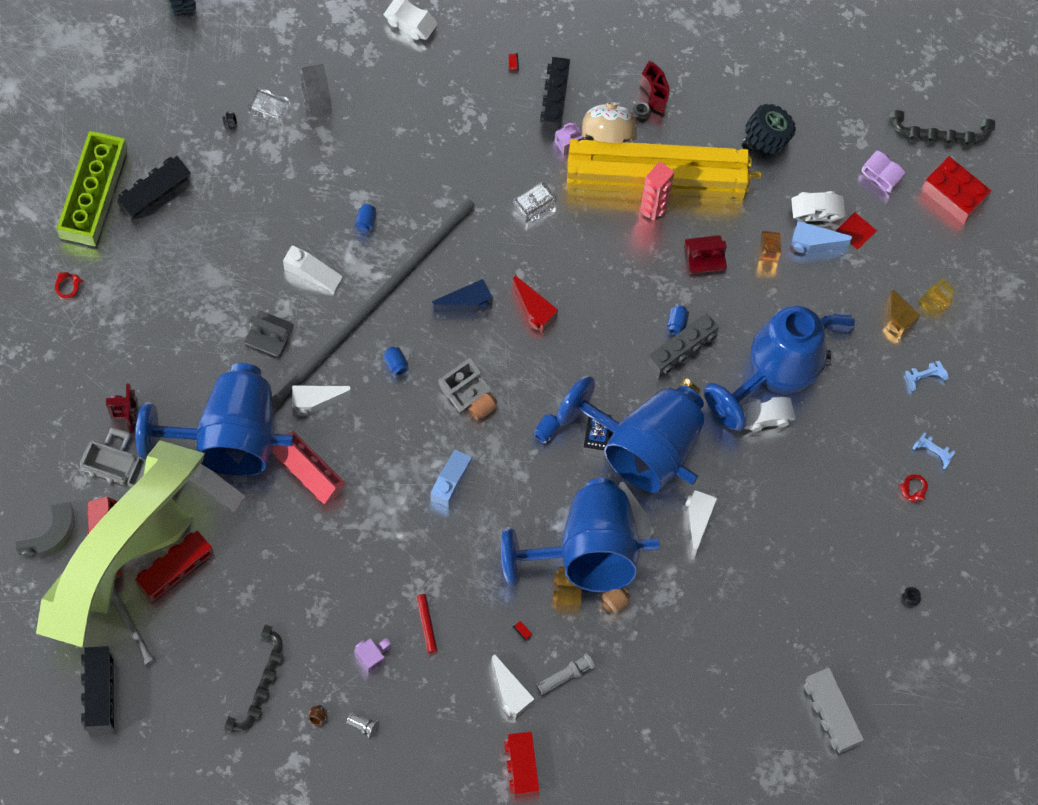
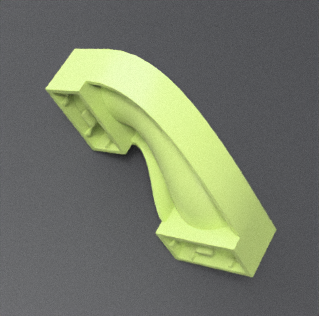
M159 440L147 455L144 476L91 530L70 559L63 573L43 596L36 634L83 647L86 640L90 612L107 614L110 610L115 576L118 570L135 558L176 542L192 522L193 515L182 510L173 501L172 497L193 475L204 460L205 453Z

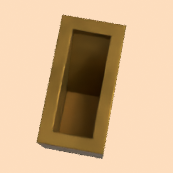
M893 289L888 297V324L893 332L902 336L917 323L920 315Z

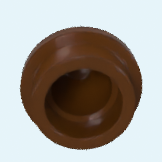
M314 705L309 709L308 720L312 724L320 726L327 720V710L324 706Z

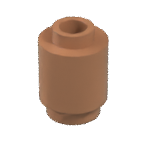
M484 393L471 404L468 410L476 420L484 419L497 408V400L491 393L489 395Z

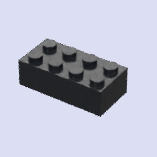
M109 646L84 647V654H81V665L84 666V674H81V685L84 686L85 693H81V704L84 706L85 713H81V724L90 736L115 735L114 655Z

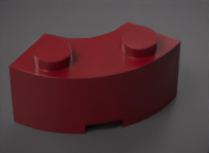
M649 60L641 74L639 85L649 94V108L665 114L670 92L669 84L661 68Z

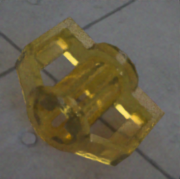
M942 278L918 302L930 314L942 312L952 303L955 289ZM940 286H943L951 294L950 299L938 289ZM930 298L939 308L934 309L926 300Z

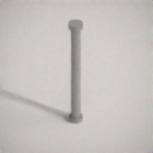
M114 587L112 601L144 657V664L146 666L151 665L156 661V658L148 650Z

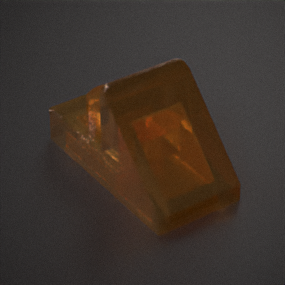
M762 231L760 259L778 261L781 255V233Z

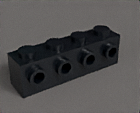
M552 57V63H548L547 74H550V77L545 80L544 90L548 91L547 96L543 95L542 106H545V112L541 111L540 116L544 132L556 133V131L562 128L570 59Z
M178 155L174 158L172 156L167 158L163 162L164 165L159 169L155 167L148 173L149 176L144 180L140 178L133 184V188L129 191L125 189L118 195L117 203L130 220L190 178L191 172Z

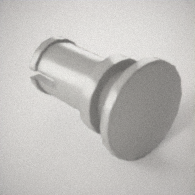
M351 712L347 719V724L362 730L363 734L368 733L369 739L376 734L379 727L378 720L372 722V719H365L354 712Z

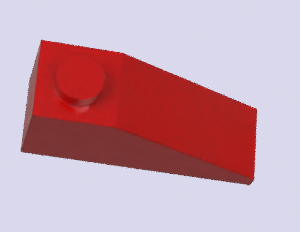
M515 275L512 286L529 324L535 330L539 329L543 333L557 318L558 309Z

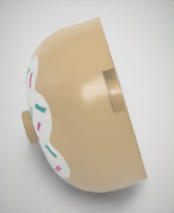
M607 102L606 105H598L587 111L582 121L581 135L583 137L590 135L595 141L623 143L625 139L629 138V141H635L637 139V120L630 110L617 106V103Z

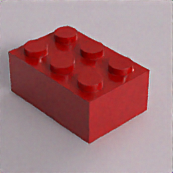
M950 156L925 180L922 187L926 194L963 224L988 200L992 191Z

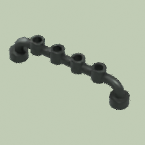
M901 110L890 112V121L893 122L895 129L902 134L909 135L910 140H919L920 136H927L928 142H937L938 138H945V143L954 144L956 139L963 140L964 145L972 146L974 141H984L990 136L991 131L995 130V120L992 119L981 120L980 129L984 131L982 134H975L970 131L964 133L956 132L955 130L942 131L937 128L921 129L918 126L904 127L901 125V122L904 121L905 112Z
M265 624L260 639L268 641L271 638L275 644L247 716L242 723H236L237 718L228 716L223 729L225 732L232 733V730H246L251 726L254 719L258 720L262 711V708H259L261 700L266 701L269 690L266 689L268 682L273 683L277 673L273 669L276 663H281L284 653L280 652L283 644L282 639L278 633L272 630L273 626Z

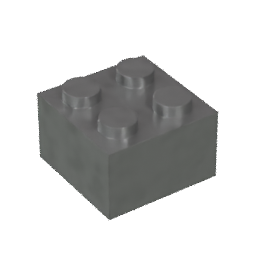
M324 64L302 67L303 75H299L301 92L304 97L305 111L309 110L310 117L332 113Z

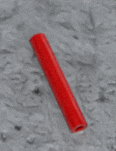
M420 594L417 596V602L427 651L429 654H432L438 650L426 594Z

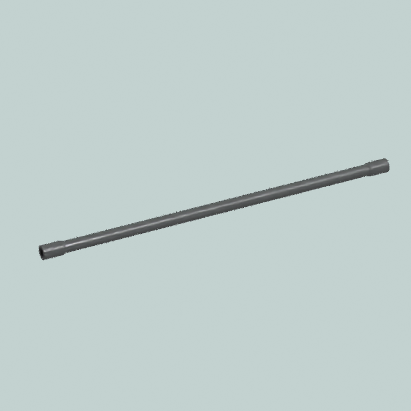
M467 198L311 360L272 397L273 413L292 393V386H299L458 221L472 210L475 204Z

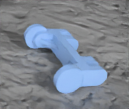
M939 360L936 361V366L933 362L929 363L930 369L919 373L916 368L911 369L912 375L909 370L905 371L912 391L916 390L917 382L920 379L931 375L940 376L945 381L949 379L946 369L943 368Z
M924 432L912 449L927 447L941 456L944 464L943 469H946L956 451L953 450L949 454L950 447L946 446L943 450L931 442L934 438L931 435L927 440L925 438L927 433Z

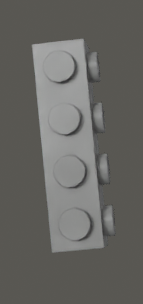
M830 668L808 676L804 684L805 690L808 695H812L814 709L817 713L820 712L823 719L821 720L822 726L831 736L830 742L832 747L837 749L840 754L861 745L864 739Z

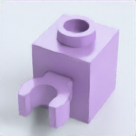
M567 123L564 125V128L555 133V141L563 154L569 152L570 139L584 140V137L581 135L582 128H578L576 123Z
M370 638L356 645V649H354L355 656L368 674L385 663L382 653L391 648V643L385 638L378 645H375Z

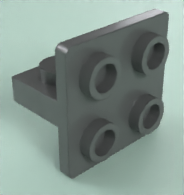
M259 311L257 317L252 316L249 321L250 331L245 339V344L279 357L294 328V324Z

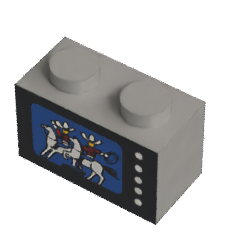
M589 416L583 454L605 457L604 448L609 441V433L613 434V432Z

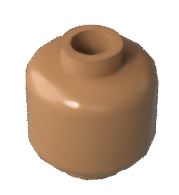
M625 587L604 592L602 594L604 601L602 606L609 613L613 611L618 614L630 604L631 595Z

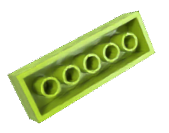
M93 131L88 132L56 228L60 239L96 247L128 149L125 138Z

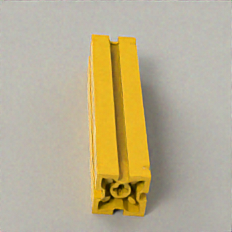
M570 139L567 189L577 188L579 190L643 193L645 178L659 161L675 172L670 195L744 199L745 192L748 193L751 178L761 179L760 171H749L751 157L748 156V149L737 150L733 148L628 142L610 143L594 140L578 141L576 139Z

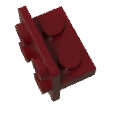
M721 235L685 239L684 243L690 274L727 270L725 259L726 240L722 241Z
M126 383V397L114 395L111 398H106V407L111 419H125L129 432H134V426L137 423L135 408L138 407V399L135 396V389L131 388L130 383Z

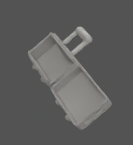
M112 427L104 444L93 440L90 441L81 458L80 469L83 472L89 473L91 477L98 476L107 479L109 483L116 482L124 485L127 481L128 486L132 488L144 476L146 460L138 457L136 461L134 454L125 451L132 436L130 432ZM113 435L124 438L121 449L109 446Z

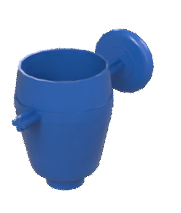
M798 305L787 306L776 312L754 336L750 351L754 376L732 394L717 383H709L705 386L704 398L714 415L730 429L741 431L747 425V417L739 402L759 385L764 386L771 392L782 395L798 394L809 388L825 368L828 355L825 330L833 324L831 318L825 315L820 319L809 308Z
M248 363L234 364L229 372H225L217 378L197 428L158 426V413L156 406L152 402H146L141 406L136 423V449L140 458L147 459V455L157 443V437L197 440L196 451L205 453L201 464L214 472L231 476L260 474L266 469L273 445L289 447L293 445V435L274 434L271 386L265 378L261 377V369ZM226 447L240 449L247 453L237 463L226 452Z
M582 377L566 394L558 409V423L562 426L569 425L583 412L612 431L613 435L604 448L605 457L611 467L631 485L649 493H656L665 487L676 475L691 485L695 484L699 476L683 465L704 425V414L701 410L704 406V401L696 391L683 385L677 390L672 388L662 389L620 423L589 403L595 389L593 377ZM635 455L643 460L651 469L638 474L634 460Z
M596 478L588 481L585 487L579 489L573 497L561 547L519 550L517 535L513 528L507 527L501 534L502 568L505 580L511 586L519 583L521 561L562 558L565 575L575 586L593 592L617 590L629 585L636 577L640 551L660 549L659 538L639 540L627 495L613 481L606 478Z

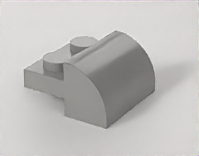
M468 358L438 380L444 395L451 400L459 413L484 393L491 391L471 358Z

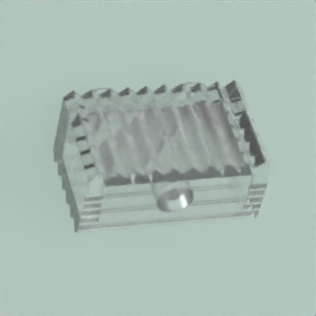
M257 88L248 104L249 114L283 126L292 109L291 101L287 97L282 95L278 97L267 89L260 90Z
M543 181L514 199L513 207L526 223L528 221L533 222L540 217L541 213L549 212L555 208L557 197L546 182Z

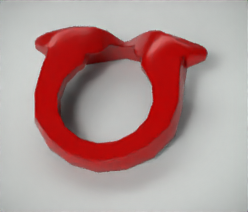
M69 272L56 273L58 278L55 283V291L62 298H73L77 295L79 285L84 280L78 275L70 274ZM72 276L74 289L70 294L64 295L60 292L59 285L65 278Z
M908 475L903 484L898 485L903 496L910 501L926 499L924 495L928 490V484L921 475ZM917 478L921 480L924 485L923 489L910 496V479Z

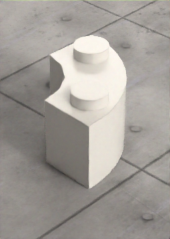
M393 0L383 14L391 26L398 27L416 40L419 38L427 40L438 24L428 11L417 8L408 0Z
M834 191L826 193L801 192L799 196L791 198L793 218L800 222L827 221L831 223L846 217L844 197L836 194Z
M773 397L764 403L756 400L742 405L747 417V425L744 429H749L752 432L760 431L764 427L769 426L785 427L789 425V422L796 419L791 398Z

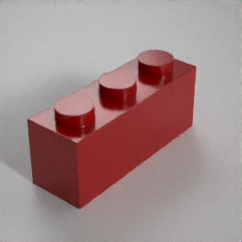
M532 731L508 734L507 741H504L505 753H509L510 760L506 761L507 771L512 773V780H509L510 793L514 792L515 798L538 796L539 783Z

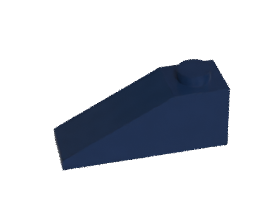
M481 279L432 301L433 312L486 311L493 305V297L485 281Z

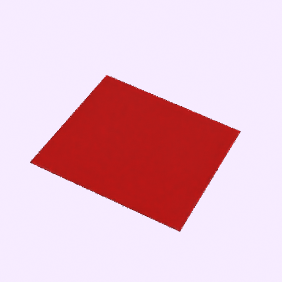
M856 212L836 230L838 233L852 236L850 244L857 250L877 231Z

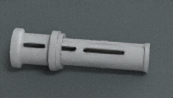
M585 653L584 657L575 662H569L568 667L537 683L536 686L543 696L574 677H581V674L587 670L595 669V665L589 654Z

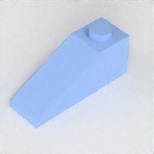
M798 221L790 248L799 253L848 248L852 236Z
M458 450L453 451L431 491V501L449 508L472 460V456Z

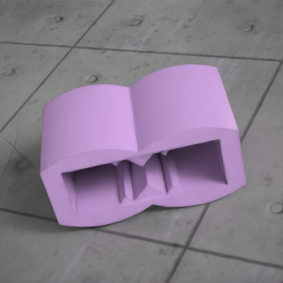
M878 150L867 160L861 169L864 175L875 181L882 189L889 193L903 179L906 173L900 164L892 162L886 153Z

